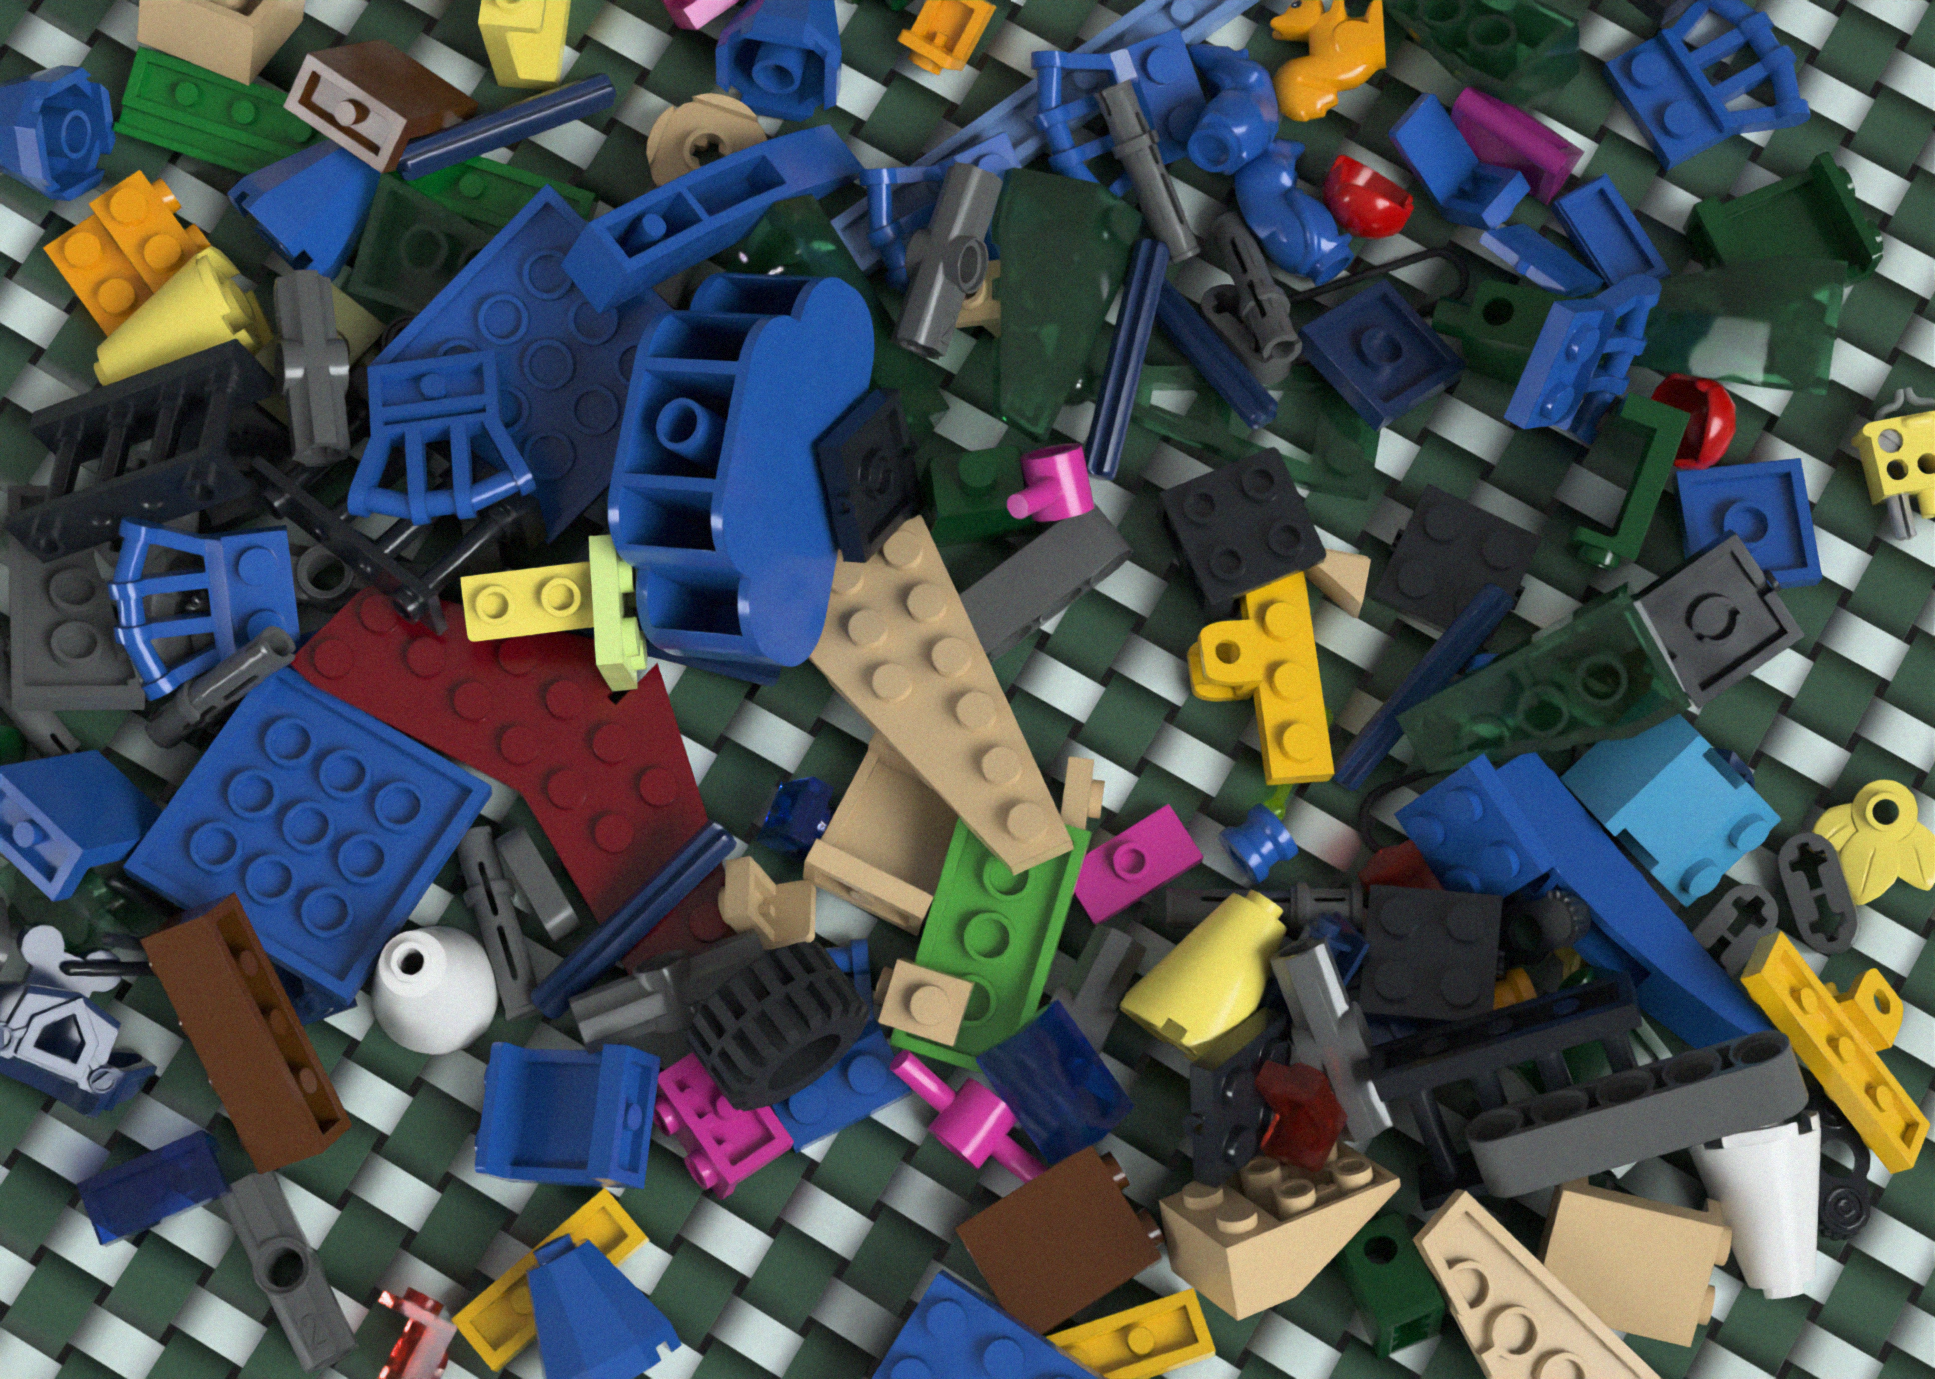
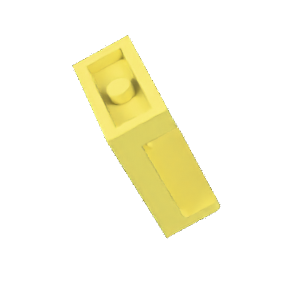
M481 0L478 25L498 86L545 91L559 87L571 0Z
M590 561L460 577L467 636L470 641L477 642L594 627Z

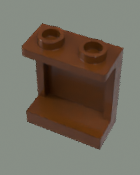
M377 39L307 53L283 107L384 174L395 171L410 138L422 137L473 118L479 103L386 40Z
M1091 1143L955 1228L958 1237L1003 1310L1044 1337L1049 1334L1051 1329L1148 1268L1152 1269L1160 1264L1162 1256L1157 1247L1166 1242L1162 1232L1147 1209L1144 1207L1137 1213H1134L1121 1190L1128 1187L1130 1183L1112 1153L1108 1151L1099 1157Z

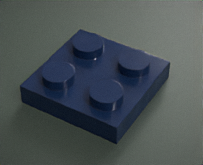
M1385 278L1301 327L1297 334L1302 342L1301 353L1375 432L1459 381L1468 367Z

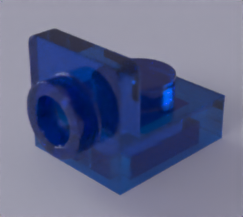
M814 776L781 783L756 841L804 866L805 859L817 838L821 840L836 812L835 808L827 805L834 787Z

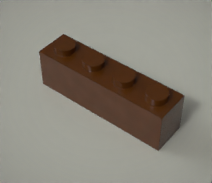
M235 892L173 915L140 939L148 956L151 970L160 979L177 1012L178 1021L183 1032L190 1038L207 1071L212 1089L219 1095L237 1130L239 1142L243 1149L249 1153L259 1175L323 1153L352 1126Z

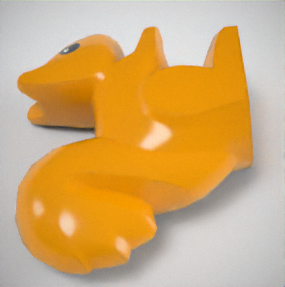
M1294 0L1284 14L1273 18L1270 22V26L1275 29L1272 32V37L1275 40L1309 43L1308 56L1289 60L1278 69L1272 79L1278 102V110L1293 121L1307 122L1308 120L1325 117L1327 110L1337 106L1339 101L1337 93L1353 90L1361 86L1377 70L1386 68L1382 0L1371 1L1365 16L1355 18L1347 16L1344 0H1333L1330 10L1326 12L1322 0Z

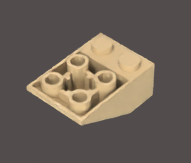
M1326 1133L1305 1136L1296 1143V1146L1271 1156L1252 1158L1246 1166L1240 1168L1217 1188L1192 1181L1185 1185L1181 1192L1159 1200L1171 1271L1237 1321L1296 1297L1401 1187L1400 1178L1346 1143L1339 1142V1139Z

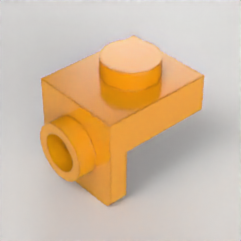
M926 0L911 30L902 29L897 41L911 48L907 57L910 61L931 73L940 75L943 67L948 70L963 71L997 6L986 0Z

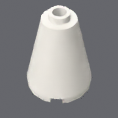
M447 926L419 928L403 932L392 938L380 955L371 983V1001L374 1014L386 1034L396 1043L409 1050L429 1055H446L469 1047L488 1031L494 1019L493 1016L500 997L485 946L472 935Z
M1800 1111L1802 1123L1784 1124L1783 1120L1688 1147L1709 1198L1720 1201L1724 1225L1732 1227L1731 1248L1748 1287L1763 1289L1764 1298L1780 1299L1800 1295L1805 1292L1803 1282L1816 1277L1821 1124L1818 1111Z

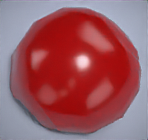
M1347 155L1337 156L1322 184L1321 196L1324 206L1330 211L1337 227L1354 237L1380 240L1394 236L1402 230L1414 209V205H1412L1413 196L1375 170Z
M1681 372L1668 375L1655 388L1651 399L1691 413L1672 466L1685 470L1707 469L1710 465L1716 464L1721 459L1736 432V405L1724 386L1713 379Z

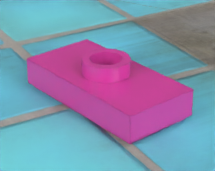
M1167 804L1086 854L1073 896L1095 929L1097 923L1103 924L1203 862L1204 857L1171 806Z

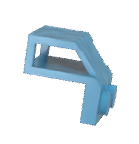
M1655 689L1559 778L1593 815L1686 908L1699 897L1712 891L1719 883L1721 876L1743 855L1759 847L1767 838L1769 831L1782 820L1764 799Z

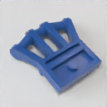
M1699 0L1686 10L1672 28L1660 30L1657 36L1605 63L1601 74L1665 171L1732 135L1795 127L1807 122L1811 118L1808 101L1800 98L1793 65L1797 57L1788 45H1780L1771 31L1774 23L1765 11L1757 12L1741 0ZM1710 10L1736 27L1690 53L1683 44ZM1750 45L1761 61L1712 87L1702 70ZM1771 80L1776 101L1775 106L1729 112L1725 107V104Z
M1179 27L1108 54L1068 53L1064 51L1031 52V69L1037 70V115L1032 117L1037 132L1044 130L1053 155L1047 158L1052 172L1058 171L1087 204L1083 210L1092 221L1098 220L1107 213L1132 187V183L1124 169L1104 188L1083 164L1082 161L1111 151L1110 148L1115 146L1109 134L1078 147L1075 146L1066 121L1100 108L1093 94L1061 106L1062 71L1106 73L1111 86L1131 79L1138 103L1150 130L1156 129L1160 137V141L1156 144L1164 165L1186 157L1185 151L1189 138L1198 124L1201 112L1207 106Z
M1006 131L997 133L931 166L859 170L860 186H866L869 232L865 236L871 249L878 248L888 272L884 273L883 276L889 289L896 288L905 297L910 280L905 269L906 250L900 237L930 222L938 200L929 202L893 220L891 184L936 182L941 191L948 167L954 166L955 162L975 165L980 169L994 173L1003 181L984 238L988 251V261L1002 259L1012 267L1056 245Z
M1632 274L1594 298L1554 301L1504 418L1522 429L1555 425L1585 444L1592 446L1600 433L1595 429L1615 396L1623 395L1627 389L1630 377L1626 373L1634 355H1642L1648 342V338L1643 334L1650 308L1656 306L1662 290L1660 282L1648 275ZM1622 316L1620 325H1615L1617 322V318ZM1602 353H1608L1604 363L1598 364ZM1585 393H1588V394L1586 395V397L1584 398V400L1582 401L1584 394H1585Z
M495 349L367 366L371 436L348 493L347 507L350 515L369 518L373 512L412 520L413 525L417 526L431 524L432 517L457 514L459 520L476 518L478 510L516 492L522 497L537 490L525 461L505 429L502 415L499 363ZM487 435L506 469L473 484L470 437ZM450 440L453 488L428 491L425 443ZM405 446L408 493L378 487L393 447Z
M122 517L118 534L124 537L114 577L107 582L109 598L116 600L119 623L113 626L115 642L124 646L143 679L141 688L144 690L148 701L168 694L180 684L215 667L235 651L252 641L254 637L267 627L276 626L288 633L296 647L292 654L295 655L302 648L286 525L199 534L140 518ZM150 544H158L204 556L205 567L142 574ZM208 588L211 611L145 618L143 597L146 595ZM214 632L215 639L214 644L167 668L150 641L157 638Z
M867 938L852 939L851 946L825 948L842 972H854L855 989L870 1011V1016L864 1030L852 1048L828 1072L800 1092L772 1105L779 1121L794 1140L792 1147L795 1153L912 1095L911 1088L890 1069V1064L895 1056L874 1017Z

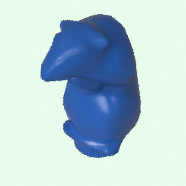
M1192 44L1188 53L1194 65L1207 82L1206 86L1211 102L1202 110L1198 124L1189 138L1185 154L1191 162L1203 170L1231 175L1243 165L1259 156L1273 141L1279 130L1278 102L1269 72L1255 60L1249 59L1247 49L1233 50L1229 46Z
M1274 138L1259 156L1235 172L1234 186L1236 198L1248 228L1270 260L1287 273L1309 278L1315 286H1321L1341 273L1353 260L1354 253L1348 247L1352 236L1350 233L1339 234L1337 225L1324 204L1309 195H1305L1302 189L1296 188L1299 174L1295 171V162L1304 152L1305 145L1293 139Z

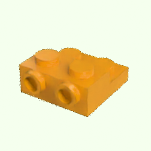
M138 170L90 202L89 206L94 212L93 215L43 247L107 337L196 253L211 246L195 223L184 229L173 214L180 210L182 206L163 179L160 177L150 184L141 170Z

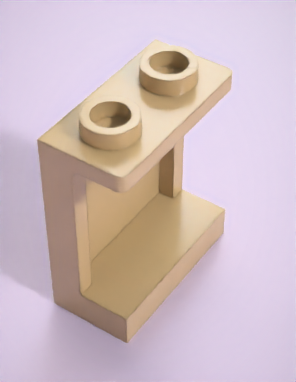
M875 731L869 741L866 756L821 840L816 839L805 859L802 879H808L813 885L918 936L929 916L959 815L935 790L932 791L917 775L915 769Z
M1588 1176L1555 1185L1536 1259L1609 1329L1691 1347L1697 1324L1708 1325L1715 1300V1286L1708 1284L1714 1264L1724 1266L1727 1261L1732 1241V1227L1724 1225L1720 1201L1706 1198L1703 1210L1699 1211L1589 1185Z

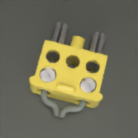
M1912 387L1895 390L1894 400L1877 411L1875 421L1866 423L1851 438V444L1859 448L1872 506L1887 504L1894 537L1897 541L1910 540L1917 535L1909 499L1917 498L1922 519L1935 517V399L1916 396L1912 391ZM1904 396L1912 405L1930 407L1934 410L1884 420L1887 414L1898 410L1902 406ZM1918 464L1925 469L1926 474L1919 470ZM1887 470L1895 475L1896 480L1888 475Z

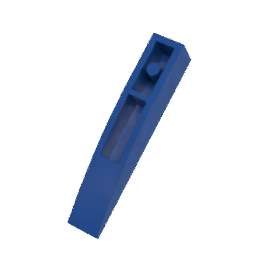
M830 124L796 131L767 140L686 173L588 222L560 265L600 315L859 179V170H864L865 168Z
M1532 748L1496 769V772L1558 862L1557 865L1518 890L1527 900L1531 899L1534 901L1546 897V892L1549 890H1563L1576 894L1587 904L1591 915L1590 929L1583 939L1571 946L1591 966L1616 970L1618 973L1629 970L1637 992L1639 1007L1695 1049L1755 1032L1775 1031L1771 1023L1762 1017L1732 982L1728 973L1714 961L1689 932L1685 923L1671 911L1647 883L1642 873L1628 861L1604 833L1599 823L1586 812L1561 783L1557 774L1543 762Z

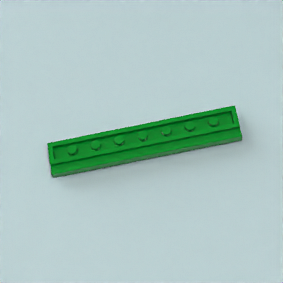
M141 46L138 47L121 105H124L119 123L115 122L113 131L246 175L329 139V137L283 107L289 94L256 83H251L248 86L191 62ZM419 136L410 138L409 141L419 138ZM477 156L411 181L401 179L397 169L384 173L387 184L371 215L481 251L547 183L587 222L593 220L600 196L593 192Z

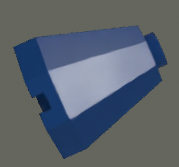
M748 0L722 29L716 46V84L727 93H729L730 86L732 85L742 94L740 102L748 106L754 114L802 122L813 116L815 107L824 103V110L837 103L841 88L842 50L834 0Z
M67 65L56 66L0 82V171L49 199L72 201L99 186L105 169L96 168L100 154L111 155L116 141L115 131H113L114 124L109 91L100 83L89 82L86 78L91 75L83 67Z
M329 138L244 176L227 192V195L233 207L243 218L250 213L259 222L254 228L255 232L293 270H317L320 275L330 278L332 282L339 276L387 182L382 173Z
M567 1233L542 1245L533 1252L537 1263L528 1268L526 1274L543 1379H632L661 1361L656 1347L660 1344L671 1353L682 1345L671 1322L589 1239L585 1238L574 1243L570 1234Z

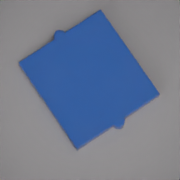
M1525 223L1485 231L1478 241L1513 266L1518 273L1527 276L1551 293L1576 297L1598 291L1604 282L1602 278L1569 256L1567 251L1558 248Z

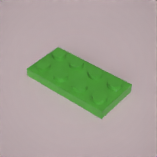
M960 816L958 817L914 963L973 981L975 984L956 1045L952 1047L897 1028L893 1030L890 1045L1013 1084L1016 1082L1092 836L1091 831L1064 823L1074 849L1013 875L961 821Z

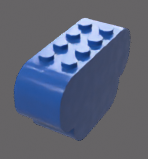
M714 273L707 277L697 289L689 311L666 310L660 312L648 323L640 338L609 486L608 523L611 538L618 554L627 564L638 569L636 606L643 632L654 646L676 656L794 667L803 663L811 655L820 639L829 603L839 540L832 529V508L825 479L821 476L818 467V446L867 398L874 360V332L868 306L862 295L842 279L825 276Z

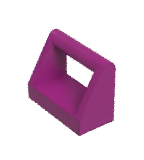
M1486 84L1466 87L1453 105L1450 119L1454 122L1475 156L1487 164L1519 170L1531 187L1528 193L1545 205L1551 203L1584 154L1582 149Z

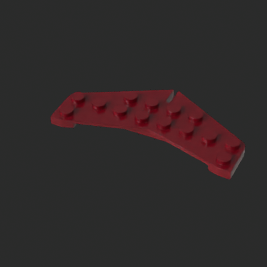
M371 585L359 591L295 654V659L289 664V667L312 687L373 716L385 724L515 790L526 801L599 925L708 821L658 662L637 683L638 689L630 690L615 705L609 698L616 691L611 690L596 666L594 639L559 631L473 642L467 636L464 605L441 599L439 601L448 628L438 636L420 621L415 625L406 622L392 608L387 598L388 595H385L374 585ZM722 861L620 959L627 976L633 974V969L639 963L655 955L676 949H686L690 953L721 939L738 934L730 925L724 922L719 910L718 894L720 888L725 886L726 876Z

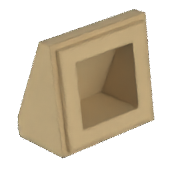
M1325 548L1327 553L1325 561L1304 570L1305 577L1350 616L1358 619L1364 599L1371 559L1364 555Z

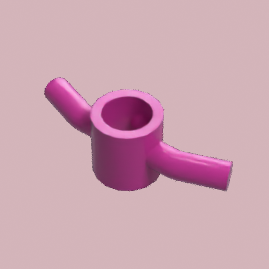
M1059 444L1033 450L1020 456L1026 489L1008 498L1007 508L1013 517L1022 519L1032 515L1033 521L1047 522L1078 516L1094 509L1095 505L1082 444Z
M905 1049L894 1057L890 1064V1069L939 1112L927 1130L960 1160L973 1169L979 1170L991 1155L1025 1184L1049 1169L1007 1135L1019 1120V1117L1006 1103L981 1083L968 1077L959 1090L955 1092L909 1050Z

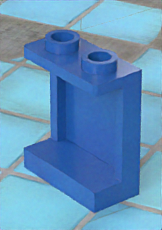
M97 749L0 766V852L53 902L71 898L88 867L121 860L127 862L163 812Z
M494 1042L491 1047L490 1061L484 1073L485 1096L481 1124L475 1137L476 1159L474 1168L476 1173L514 1183L644 1189L661 1057L629 1045L603 1044V1051L589 1055L587 1050L529 1049L508 1042Z

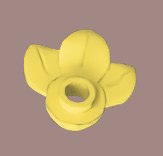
M1887 779L1872 781L1858 791L1853 803L1831 807L1815 822L1812 833L1822 835L1834 845L1840 856L1856 905L1866 904L1881 896L1894 884L1897 876L1912 886L1926 891L1930 890L1935 883V836L1928 828L1917 821L1918 805L1912 792L1903 784ZM1889 799L1897 806L1898 814L1893 822L1880 824L1874 819L1872 810L1879 800Z

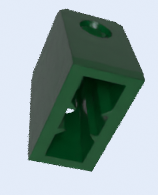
M1487 279L1479 284L1472 304L1442 295L1435 308L1431 328L1436 333L1462 340L1463 361L1468 366L1467 369L1517 387L1554 301L1575 300L1577 298Z
M1010 445L938 455L927 460L919 478L923 503L918 507L919 515H922L936 548L1042 533L1041 522L1033 521L1032 515L1017 519L1009 513L1007 508L1008 498L1026 489L1020 463V456L1023 453L1019 446Z
M1377 1211L1336 1254V1261L1378 1360L1438 1336L1440 1334L1445 1304L1401 1214L1395 1212L1380 1217ZM1379 1258L1387 1261L1388 1263L1375 1264L1370 1262L1369 1260Z

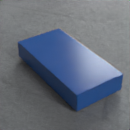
M1606 173L1553 201L1551 211L1590 271L1604 280L1601 285L1603 291L1632 274L1651 276L1658 280L1660 284L1668 281L1671 275L1670 269Z

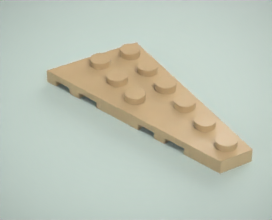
M922 515L905 521L867 563L843 562L841 549L838 550L824 627L820 639L808 659L825 675L831 686L893 750L896 749L915 769L923 782L942 797L960 816L961 821L1013 875L1073 850L1074 847L1069 833Z
M1456 1189L1414 1237L1413 1241L1487 1379H1662L1466 1191Z

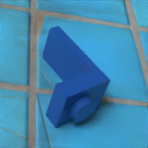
M1422 93L1388 133L1390 140L1445 221L1485 231L1496 229L1511 216L1514 207L1531 189L1519 170L1479 162L1435 94Z

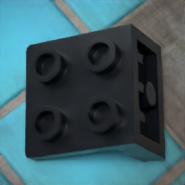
M1270 447L1169 488L1159 494L1157 519L1207 626L1230 617L1234 599L1325 561L1326 550L1281 454L1275 447Z

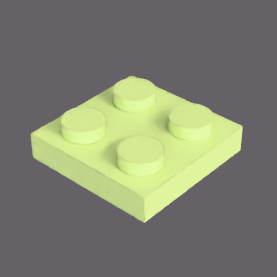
M611 534L589 536L596 666L612 691L638 689L637 670H646L648 664L645 634L643 631H639L637 617H633V607H637L636 579L638 569L630 566L620 557L613 544Z

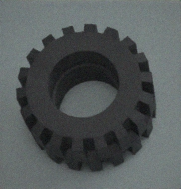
M798 942L774 950L756 959L724 982L708 998L692 1020L693 1022L687 1030L686 1037L688 1039L686 1043L732 1108L735 1110L752 1111L791 1097L828 1072L857 1041L866 1026L870 1011L856 989L819 942Z

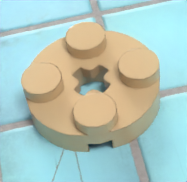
M714 93L693 96V102L683 104L675 109L674 105L668 108L654 123L647 141L646 154L655 189L702 167L700 166L699 159L692 156L695 150L705 151L710 143L719 145V156L725 157L767 141L764 129L758 123L756 115L748 106L737 99Z

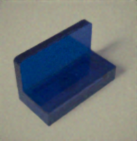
M1059 999L1042 1007L1013 1035L985 1049L976 1058V1062L1040 1152L1051 1164H1055L1103 1140L1135 1107Z
M199 1130L77 1183L100 1246L108 1247L230 1194L231 1192L215 1152L221 1150L217 1137Z

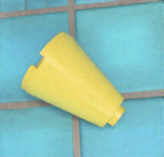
M209 246L203 251L196 253L97 347L99 361L94 363V370L102 386L235 338L255 356L274 337L269 320L252 290L244 294L237 283L231 279L240 274V272L219 249Z
M1250 890L1246 897L1232 893L1125 994L1124 999L1119 1005L1120 1010L1164 1044L1166 1042L1170 1043L1184 1052V1057L1192 1062L1256 1013L1273 969L1270 962L1271 956L1280 950L1287 932V928L1278 920L1283 910L1257 891Z

